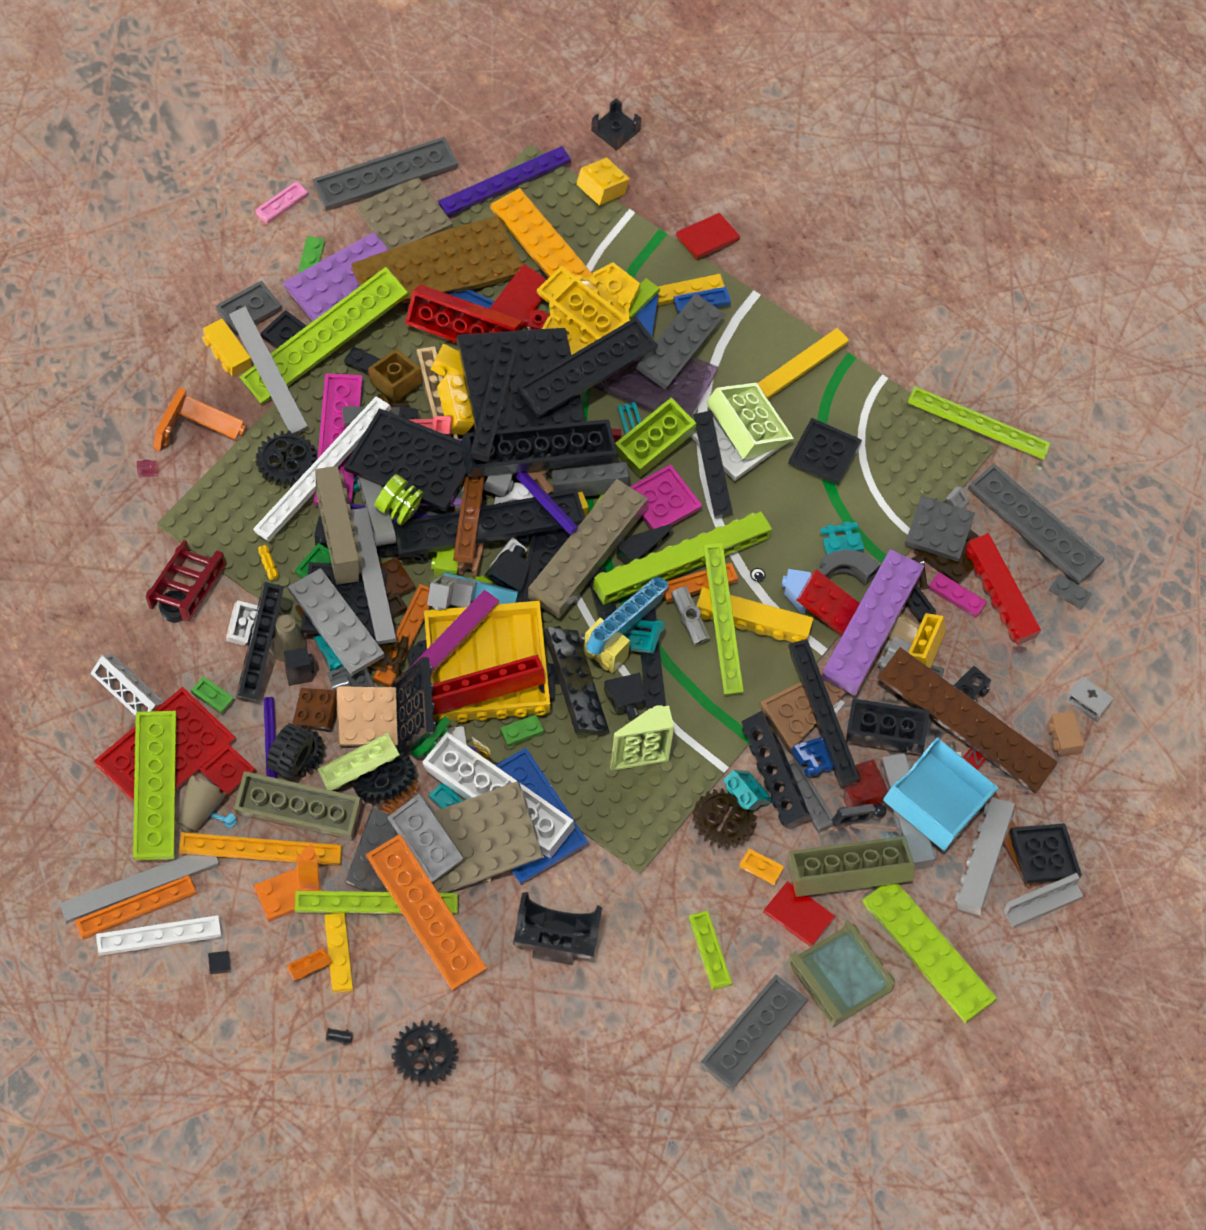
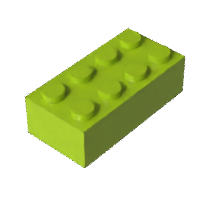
M671 397L615 443L617 454L641 478L696 432V422Z

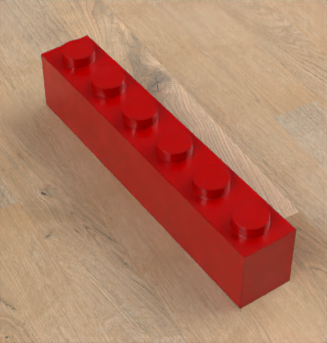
M987 533L970 540L965 547V553L972 560L976 574L980 575L984 589L989 592L993 606L998 609L1002 623L1006 624L1009 629L1010 638L1017 645L1036 638L1041 629L990 534Z
M538 654L434 683L431 694L432 702L434 703L433 715L545 684L544 668Z

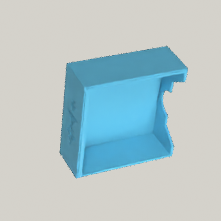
M937 737L910 771L894 783L883 801L945 851L983 809L986 803L990 801L998 787Z

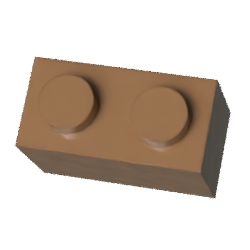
M1074 711L1052 714L1049 722H1047V730L1052 735V748L1057 752V756L1063 757L1080 754L1084 744Z

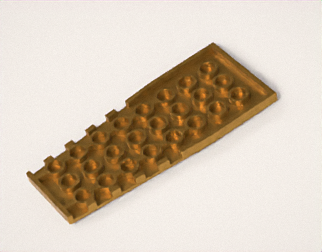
M494 216L450 228L353 262L351 270L358 285L361 286L383 268L387 267L409 294V296L402 300L404 304L409 303L413 290L420 284L444 293L450 291L458 293L510 280L523 264L499 217Z

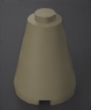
M281 615L277 618L269 652H271L275 659L285 662L284 651L307 647L305 635L301 633L300 627L290 615Z
M191 776L178 819L179 829L186 833L196 832L227 795L225 792L220 794L218 792L220 788L206 780L199 778L198 781H195V776Z

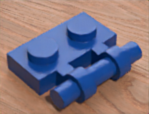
M822 737L792 747L791 751L799 764H807L809 767L804 770L806 776H816L822 771L828 772L833 770V765Z

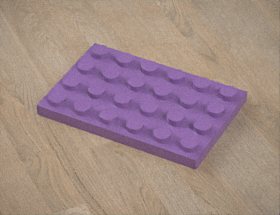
M373 232L283 282V285L313 322L359 287L351 270L353 262L385 252L388 249Z

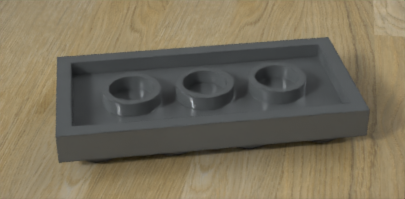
M376 808L371 809L345 883L367 892H385L386 888L367 860L366 854L399 835L387 818L390 814Z

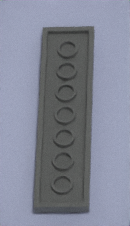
M445 137L314 178L312 179V184L326 211L384 192L411 179L419 178L421 180L458 168V162Z
M992 464L969 484L968 489L1077 584H1080L1104 562L1105 558L996 464Z

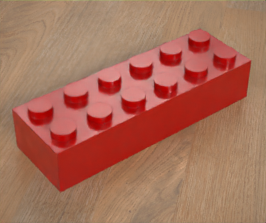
M422 284L413 290L405 321L407 325L457 342V335L519 331L522 323L519 319Z

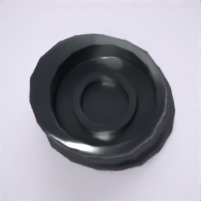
M178 590L168 591L164 594L180 601L184 600L187 596ZM159 602V610L165 620L172 623L183 620L179 608Z

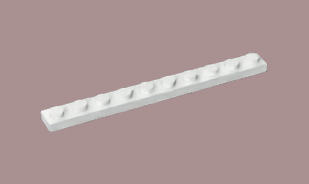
M375 397L254 527V532L269 542L315 492V469L339 466L356 448L378 409L389 412L391 410L390 405Z

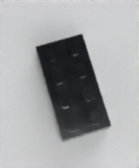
M853 698L846 742L923 755L930 710Z

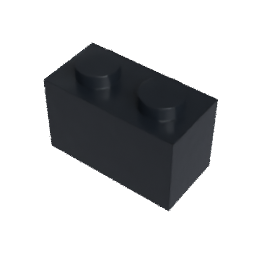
M307 647L284 651L288 685L312 682L311 674H315L313 655L308 654Z

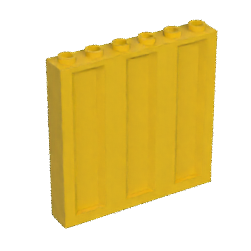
M540 601L498 604L435 670L430 679L431 683L434 684L538 654L544 668L545 693L539 690L538 685L433 715L435 723L444 716L449 718L450 722H466L474 719L483 721L488 718L504 719L509 716L525 717L531 714L540 716L550 713ZM467 607L424 611L427 649Z

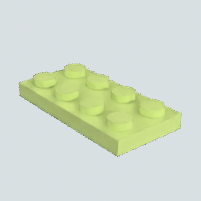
M386 733L318 768V771L327 790H337L343 784L358 779L360 775L375 770L381 764L393 761L395 757L399 756V753L391 737Z

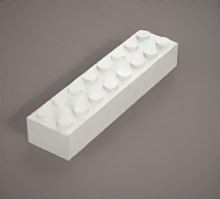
M446 732L423 761L426 772L466 800L517 781L448 732ZM520 783L542 853L551 859L575 829L574 821Z

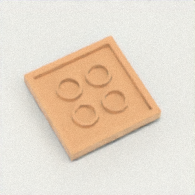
M338 686L336 688L338 746H363L386 733L391 737L395 747L398 745L396 687Z

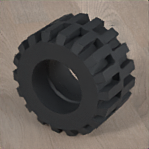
M291 723L287 724L272 743L267 757V767L287 778L294 777L303 767L309 756L313 744V735Z

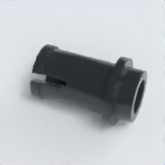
M328 1028L326 1041L343 1043L346 1046L351 1044L353 1032H349V1029L342 1031Z

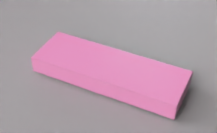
M296 181L257 208L256 214L265 223L269 224L309 196V193Z

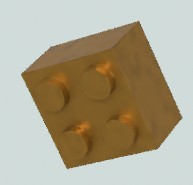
M397 348L368 368L370 383L394 403L422 383L421 368Z

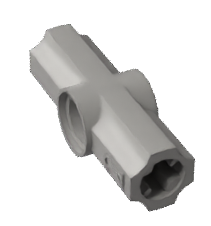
M687 586L680 587L671 592V596L681 615L680 620L686 626L693 644L699 645L709 640V634L700 617V610L695 606ZM686 613H692L695 618L689 619Z

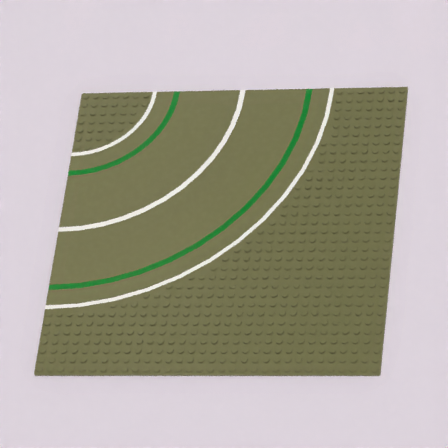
M528 145L502 172L545 153L533 145ZM565 166L465 209L452 222L454 228L494 217L496 215L490 209V204L520 188L592 274L612 262L639 283L647 278L656 286L721 274L731 304L717 308L725 314L723 319L666 390L636 369V366L642 360L640 358L580 394L585 420L609 419L611 429H621V438L625 436L617 405L624 406L626 403L631 405L632 402H636L642 422L672 397L694 420L693 414L711 410L706 401L716 388L758 383L825 337L704 257L696 260L681 242L614 199L598 205L576 184L579 175ZM502 223L522 264H526L541 275L539 266ZM512 279L471 291L495 301ZM411 299L409 303L403 304L402 301L301 376L289 388L308 426V429L298 433V436L300 438L305 435V441L311 440V445H314L315 451H317V459L325 374L362 375L360 407H366L377 395L383 394L370 383L369 375L344 364V359L353 346L380 359L397 348L416 365H418L417 349L435 346L438 355L442 345L445 344L459 351L457 342L405 324ZM543 299L535 310H542L547 313L550 303ZM674 303L656 307L652 337L655 341L659 339L678 314ZM523 325L519 331L527 330V327ZM841 348L768 399L794 440L784 445L736 481L725 472L733 515L714 518L700 446L691 437L641 478L628 464L627 468L630 487L671 464L702 504L701 510L672 525V536L655 550V553L662 551L668 546L680 544L685 539H693L700 533L713 531L718 526L728 525L733 520H741L751 513L756 514L762 511L772 528L770 538L725 556V563H732L738 576V582L729 584L730 595L800 614L784 595L785 587H782L783 575L787 576L788 569L811 572L812 574L814 570L820 567L821 559L826 556L822 541L824 538H828V534H820V528L826 527L828 524L840 525L846 521L850 523L857 522L858 529L851 530L852 534L860 533L864 546L863 553L876 560L880 566L890 549L907 556L913 547L905 545V541L921 495L947 503L945 498L956 486L962 487V489L993 453L994 448L961 425L907 403L911 395L909 391ZM422 383L396 401H408L409 407L419 409L418 419H431ZM274 403L158 521V527L179 543L186 540L189 549L193 553L210 558L216 550L223 552L227 565L221 573L258 600L262 585L265 582L284 586L278 614L292 616L301 629L302 619L295 610V606L298 603L288 591V586L302 579L295 574V569L316 546L314 535L318 516H321L319 506L314 505V493L269 542L257 535L253 530L291 489L289 483H286L285 487L282 486L281 482L275 486L274 480L269 483L268 477L262 478V473L258 472V466L256 465V453H258V447H262L261 442H267V436L273 439V433L280 436L281 431L285 435L289 431ZM630 410L636 427L637 423L633 414V410ZM623 411L628 425L629 431H631L632 429L630 426L626 411ZM811 418L862 439V443L839 486L788 464ZM457 434L458 439H462L464 435ZM618 454L613 459V461L623 460ZM550 470L544 477L553 488ZM516 472V474L512 478L513 483H521L516 478ZM360 490L353 493L352 504L364 505ZM483 490L482 506L494 504L496 494ZM601 494L584 496L588 505V514ZM449 506L447 510L454 512L453 506ZM640 517L623 540L651 529L643 518ZM844 531L835 533L836 536L845 535ZM533 534L530 535L528 545L521 544L527 549L522 557L525 560L528 557ZM495 540L485 542L477 576L485 575L491 563L508 541ZM268 546L269 553H271L275 563V568H277L279 573L277 579L270 580L261 560L262 558L258 553V547ZM617 547L600 568L606 567V571L609 572L617 566L625 565L617 558ZM430 552L428 562H416L405 558L398 559L415 584V590L401 596L407 605V609L419 584L430 587L431 582L437 578L434 577V569H431L432 559L437 557V553ZM378 556L379 564L395 557ZM706 564L666 581L707 570ZM754 568L763 569L766 574L765 579L760 582L752 580L750 577L751 570ZM467 569L462 577H472L473 572ZM839 573L829 578L859 603H861L873 581L872 579L864 585L855 576L847 573ZM589 582L578 595L577 603H571L560 618H557L550 612L541 611L543 631L548 627L561 626V629L578 630L579 636H581L582 633H586L598 620ZM700 593L691 596L695 606H697ZM632 594L615 600L616 609L629 600ZM663 597L662 601L655 606L656 620H662L665 624L658 640L665 703L670 708L674 724L668 762L615 771L610 769L614 733L631 721L628 720L626 713L616 714L604 692V682L640 672L643 687L640 652L629 651L628 659L614 673L604 670L596 660L586 656L610 731L606 735L575 733L561 686L556 684L554 702H550V713L537 715L544 730V734L507 747L500 733L501 727L536 714L526 715L525 717L509 716L504 719L488 718L483 721L477 719L466 722L452 721L447 727L463 726L467 746L475 748L472 737L489 748L494 765L526 747L582 833L634 871L642 873L692 814L700 797H705L706 792L712 790L750 744L749 739L742 732L744 727L741 721L763 711L760 707L761 701L801 682L788 648L792 642L776 640L771 636L758 635L753 631L740 630L735 627L744 693L724 696L714 621L702 619L710 639L702 644L694 645L686 626L680 620L681 615L675 602L666 603ZM449 605L446 609L456 608V605ZM806 609L805 614L802 615L813 617L808 642L816 663H818L840 634ZM406 611L392 618L395 633ZM686 613L689 619L695 618L692 613ZM425 620L411 648L417 642L426 640ZM544 641L546 663L554 664L550 651ZM408 655L395 681L409 669ZM367 668L372 679V682H374L379 687H388L373 681V677L377 670ZM645 697L643 709L638 710L639 716L646 712Z

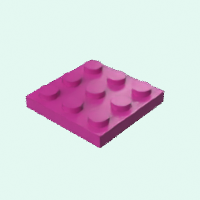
M671 464L630 486L648 498L647 510L641 517L651 530L668 524L674 525L702 509L700 501Z

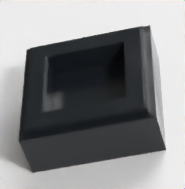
M229 951L208 953L210 975L230 972Z

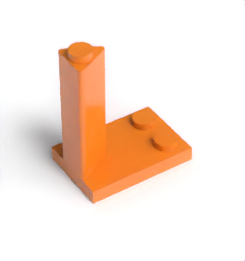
M179 387L155 431L153 449L161 451L163 445L167 446L170 440L169 434L180 415L233 439H236L238 435L242 436L246 426L243 425V420L187 396L186 389Z
M311 844L296 858L297 868L253 885L268 922L295 912V891H322L320 887L319 861Z

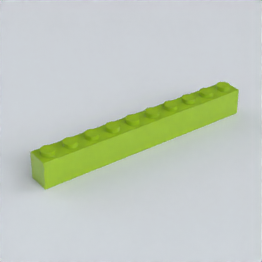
M762 511L756 514L751 513L746 518L733 520L728 525L718 526L708 533H700L693 539H685L680 544L668 546L657 553L652 552L645 558L635 559L624 566H617L607 573H599L594 578L593 589L602 604L605 605L639 591L655 577L667 580L705 565L703 545L723 543L724 556H728L768 540L772 528Z

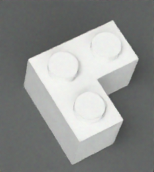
M239 600L236 601L233 606L225 641L242 646L248 642L258 605Z

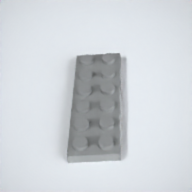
M321 568L288 586L290 594L351 676L384 658L382 649Z

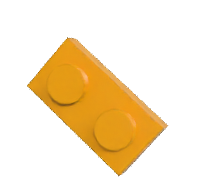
M750 848L739 866L741 869L772 885L776 884L784 870V866Z

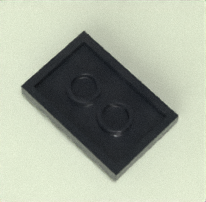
M285 310L261 332V337L277 349L307 325Z

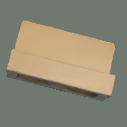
M900 613L888 638L893 640L895 636L913 643L920 624Z

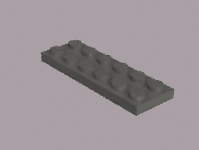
M695 293L656 341L658 344L657 349L645 355L636 366V369L666 390L725 314Z
M775 975L703 1058L700 1066L730 1090H733L807 1003L808 999L778 975Z

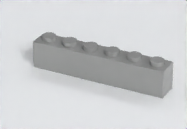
M905 753L885 756L881 759L879 766L887 793L894 783L905 776L911 769V763L909 760H906ZM892 808L899 836H906L915 863V870L932 867L937 856L935 848L931 847V840Z
M992 797L990 804L986 803L984 809L986 817L984 821H980L978 827L980 835L979 838L974 839L972 846L974 853L973 856L969 855L966 864L969 867L968 871L963 873L960 884L963 887L961 891H957L955 896L957 910L977 916L981 915L1014 815V803Z

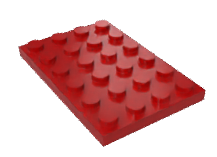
M184 687L180 688L154 710L176 711L175 792L186 784L191 776L199 773V769L227 744L232 745L236 741V737ZM136 726L94 760V764L133 802Z

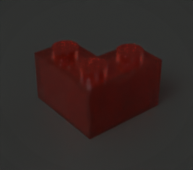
M874 759L857 764L856 769L860 780L856 782L857 784L845 788L842 798L846 806L850 808L859 804L874 805L876 803H886L883 799L887 795L888 789Z

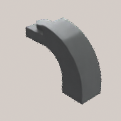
M838 550L824 556L817 570L827 578H831L839 573L851 574L866 585L875 577L880 564L865 553L855 550Z

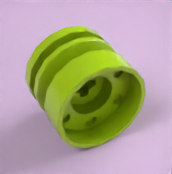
M395 474L379 494L374 507L383 514L393 509L390 518L394 520L398 517L397 523L403 525L418 509L424 492L418 490L414 494L416 490L414 485L406 491L407 481L398 474Z

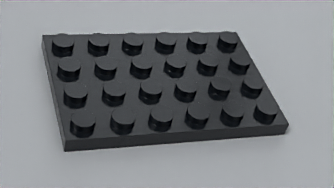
M380 408L344 466L346 472L383 487L395 474H398L407 481L406 491L414 485L416 487L414 494L418 490L424 492L420 502L445 512L467 476L460 440Z

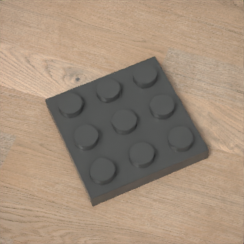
M921 495L905 545L959 562L975 512Z

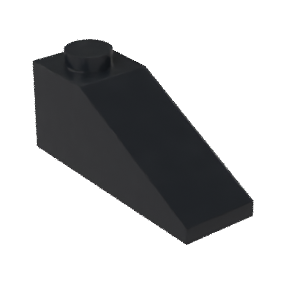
M668 524L632 535L627 540H622L617 546V558L625 565L635 559L645 558L672 536L673 526Z

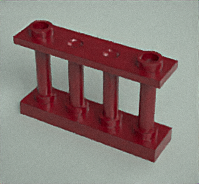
M183 540L180 546L175 549L174 555L151 589L147 591L145 597L149 608L153 609L159 601L179 608L182 619L190 621L227 565L223 552L216 550L214 555L208 558L190 552L187 541ZM186 559L205 564L206 567L203 571L198 572L182 565ZM177 573L197 580L194 585L188 586L173 581V578ZM169 587L187 593V596L184 600L180 601L165 596L163 593Z

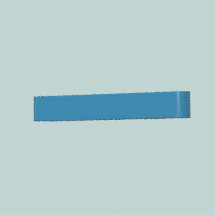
M660 577L653 578L599 624L589 637L586 644L587 650L595 655L604 652L662 601L668 588L667 581Z

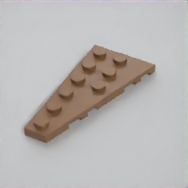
M823 680L831 703L834 706L847 691ZM802 682L760 702L761 709L769 715L774 729L789 752L817 724Z

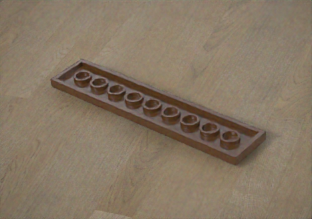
M899 647L877 677L917 708L930 710L929 716L1033 793L1039 790L1058 763L901 647Z

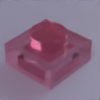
M145 459L137 461L138 477H157L156 460Z

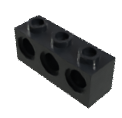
M973 666L953 686L975 702H978L977 699L980 696L984 697L990 691L991 679L977 667Z

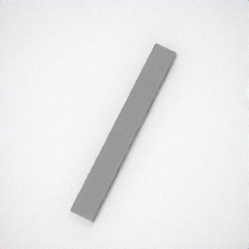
M246 307L229 314L288 430L291 431V435L294 436L296 432L300 433L308 429Z
M368 509L351 510L350 518L351 520L353 519L355 528L353 532L358 540L357 550L361 553V575L376 643L396 642Z
M189 854L59 903V907L67 924L187 875L191 877L217 867L219 862L216 856Z

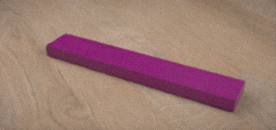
M484 589L413 664L421 657H429L432 675L499 604V600Z

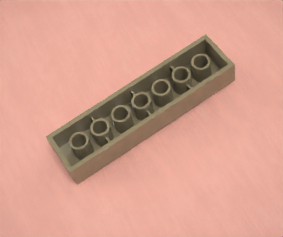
M616 479L578 526L577 532L568 538L529 586L528 599L540 601V607L560 618L647 510L648 498Z

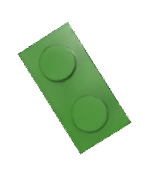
M204 676L191 689V694L221 715L234 702L233 696Z
M533 715L501 727L500 733L507 747L540 736L544 734V730L537 715Z

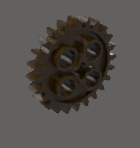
M721 788L720 793L714 789L712 794L707 791L705 797H700V800L696 802L692 821L696 822L694 828H700L698 835H705L704 841L710 839V845L717 842L718 848L721 847V844H724L725 848L728 849L729 844L736 848L737 843L743 845L745 840H749L757 825L755 822L757 816L753 815L755 810L743 809L735 795H732L729 791L725 793L724 789ZM732 806V809L730 810V813L726 818L721 830L717 831L721 820L724 818V815L726 814L728 807Z

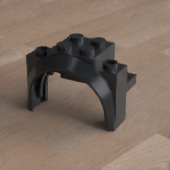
M524 892L520 900L513 945L533 948L532 958L572 965L574 956L593 960L603 908L597 905L595 911L583 914L561 912L533 902L529 897V892Z

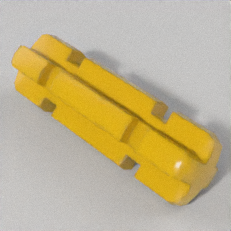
M268 546L258 547V553L262 558L261 560L270 580L277 579L279 573L277 568H275V563L271 553H269Z

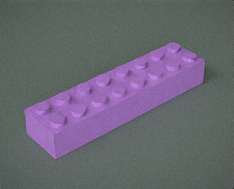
M889 550L826 664L822 674L823 680L856 696L921 577L924 565L898 552Z

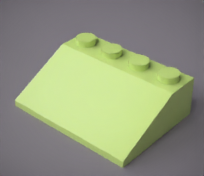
M757 383L718 387L706 401L743 459L758 457L794 440Z
M658 705L648 709L614 733L611 771L669 761L674 730L669 706L663 707Z

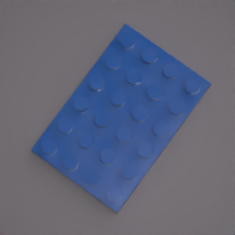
M526 747L495 765L574 821ZM575 821V829L551 859L543 854L544 858L511 869L520 885L589 844Z

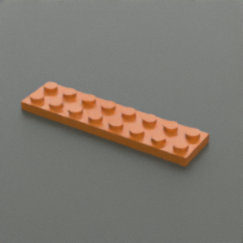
M401 834L366 854L367 860L452 991L487 970V967Z

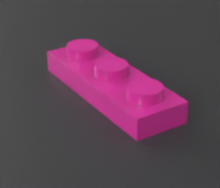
M940 572L928 588L974 618L978 617L987 603L986 600Z

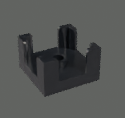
M615 98L610 103L609 112L600 120L599 114L592 117L591 131L617 151L640 132L642 118L634 114V121L622 112V102Z

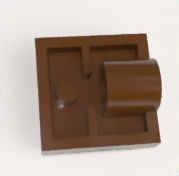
M301 688L292 724L297 727L303 725L304 728L330 730L337 703V691Z

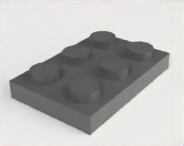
M262 280L215 306L216 311L235 335L239 333L229 314L246 307L254 324H257L282 310V305Z

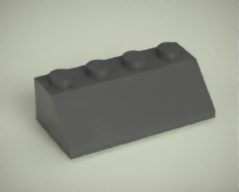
M625 460L551 469L554 493L577 489V492H583L584 496L605 494L616 479L629 486V474Z

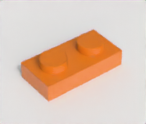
M321 948L287 964L286 967L293 979L297 980L306 977L309 973L325 968L326 965L332 962L326 951Z

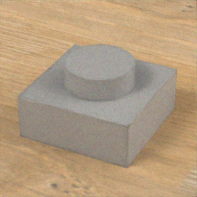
M957 486L945 498L948 504L964 508L969 502L962 487Z

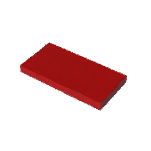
M523 264L489 309L521 320L522 327L525 317L530 315V310H535L543 300L537 294V289L547 279L526 264Z

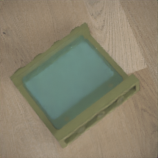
M849 919L845 921L842 929L799 955L795 951L789 955L787 964L832 1027H835L889 994L895 986V979L892 974L886 972L881 959L873 954L868 941L862 939L858 927L855 924L852 925Z

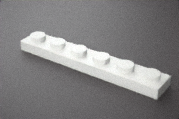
M218 915L96 934L99 956L221 937Z

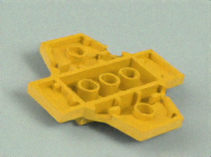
M614 262L593 272V275L590 277L574 276L561 266L537 289V294L550 303V317L547 318L542 329L566 328L572 355L630 321L629 309L640 289V283Z

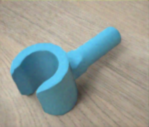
M212 812L209 816L220 820L227 828H231L237 823L236 817L232 813L224 817Z

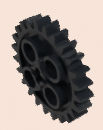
M281 431L280 436L273 433V439L267 436V442L262 441V447H258V453H256L258 472L262 473V478L268 477L269 483L274 480L275 486L281 482L283 487H285L286 483H289L290 487H292L293 482H297L316 462L317 451H315V446L311 445V440L305 441V435L299 438L298 432L294 436L291 435V431H288L287 435Z
M401 752L393 761L385 762L375 770L360 775L358 779L352 781L353 788L358 797H362L364 802L368 800L370 804L374 800L377 804L381 800L387 803L388 798L394 801L395 795L401 797V791L407 792L406 786L413 785L411 780L415 779V766L408 755L405 756V753Z
M421 1020L420 1026L413 1022L412 1029L405 1026L406 1033L399 1031L401 1039H394L396 1045L392 1046V1051L395 1053L391 1054V1058L395 1060L393 1067H398L397 1074L404 1072L403 1080L410 1077L411 1085L416 1080L418 1081V1087L421 1086L422 1082H425L426 1086L429 1087L430 1081L437 1085L438 1078L445 1081L444 1074L451 1076L449 1068H456L454 1062L458 1061V1056L455 1055L458 1053V1048L455 1047L457 1041L451 1040L453 1034L449 1033L446 1035L447 1027L440 1030V1023L433 1027L432 1021L425 1025L423 1020ZM418 1038L422 1039L425 1053L428 1054V1060L432 1066L431 1070L428 1068L425 1054L422 1053V1047ZM429 1038H434L436 1042L433 1044H429L426 1042V1040ZM415 1045L417 1048L410 1051L407 1049V1046ZM440 1056L443 1058V1061L435 1062L433 1058ZM416 1063H421L424 1065V1067L422 1069H416L414 1068V1065Z

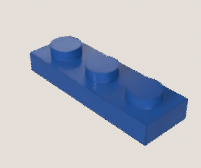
M726 286L678 295L673 298L677 314L681 312L695 293L716 308L731 304Z

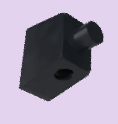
M515 545L513 551L508 549L503 551L484 576L503 588L520 592L530 565L527 560L522 558L526 550L519 545Z
M640 672L604 682V692L616 714L626 713L629 721L636 719L639 716L638 710L644 707Z

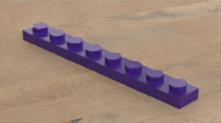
M563 146L558 147L438 200V204L445 214L450 217L571 163V158Z

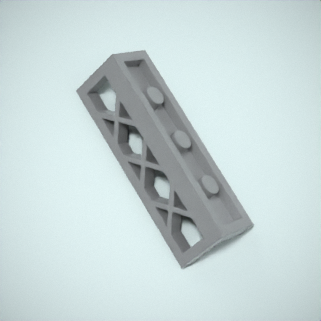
M114 654L102 655L90 673L135 716L136 712H140V703L149 708L147 712L154 711L164 703L158 695ZM102 666L107 670V677H103L98 673ZM114 678H117L120 681L121 690H116L114 688ZM126 691L133 693L134 702L127 700Z
M1075 873L1007 902L1003 913L1012 929L1081 900L1083 894L1077 885L1080 879L1078 874Z

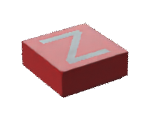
M972 747L963 756V759L977 770L987 761L986 757Z

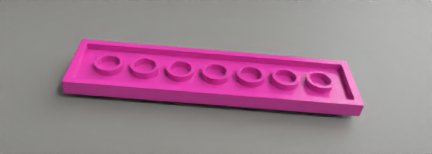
M325 374L318 458L348 427L343 426L342 407H360L362 375ZM353 451L338 466L339 473H343L344 477L343 487L347 490V503L351 504L353 501L355 475L346 472L344 466ZM315 491V493H314V505L319 506V505H318V500H317L316 491Z

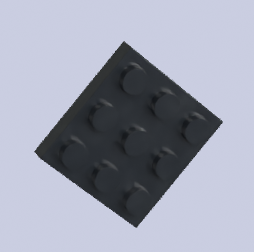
M811 418L788 464L839 486L862 443V439Z
M1065 823L1012 827L1009 830L1025 884L1059 881L1075 873L1081 878L1082 873Z

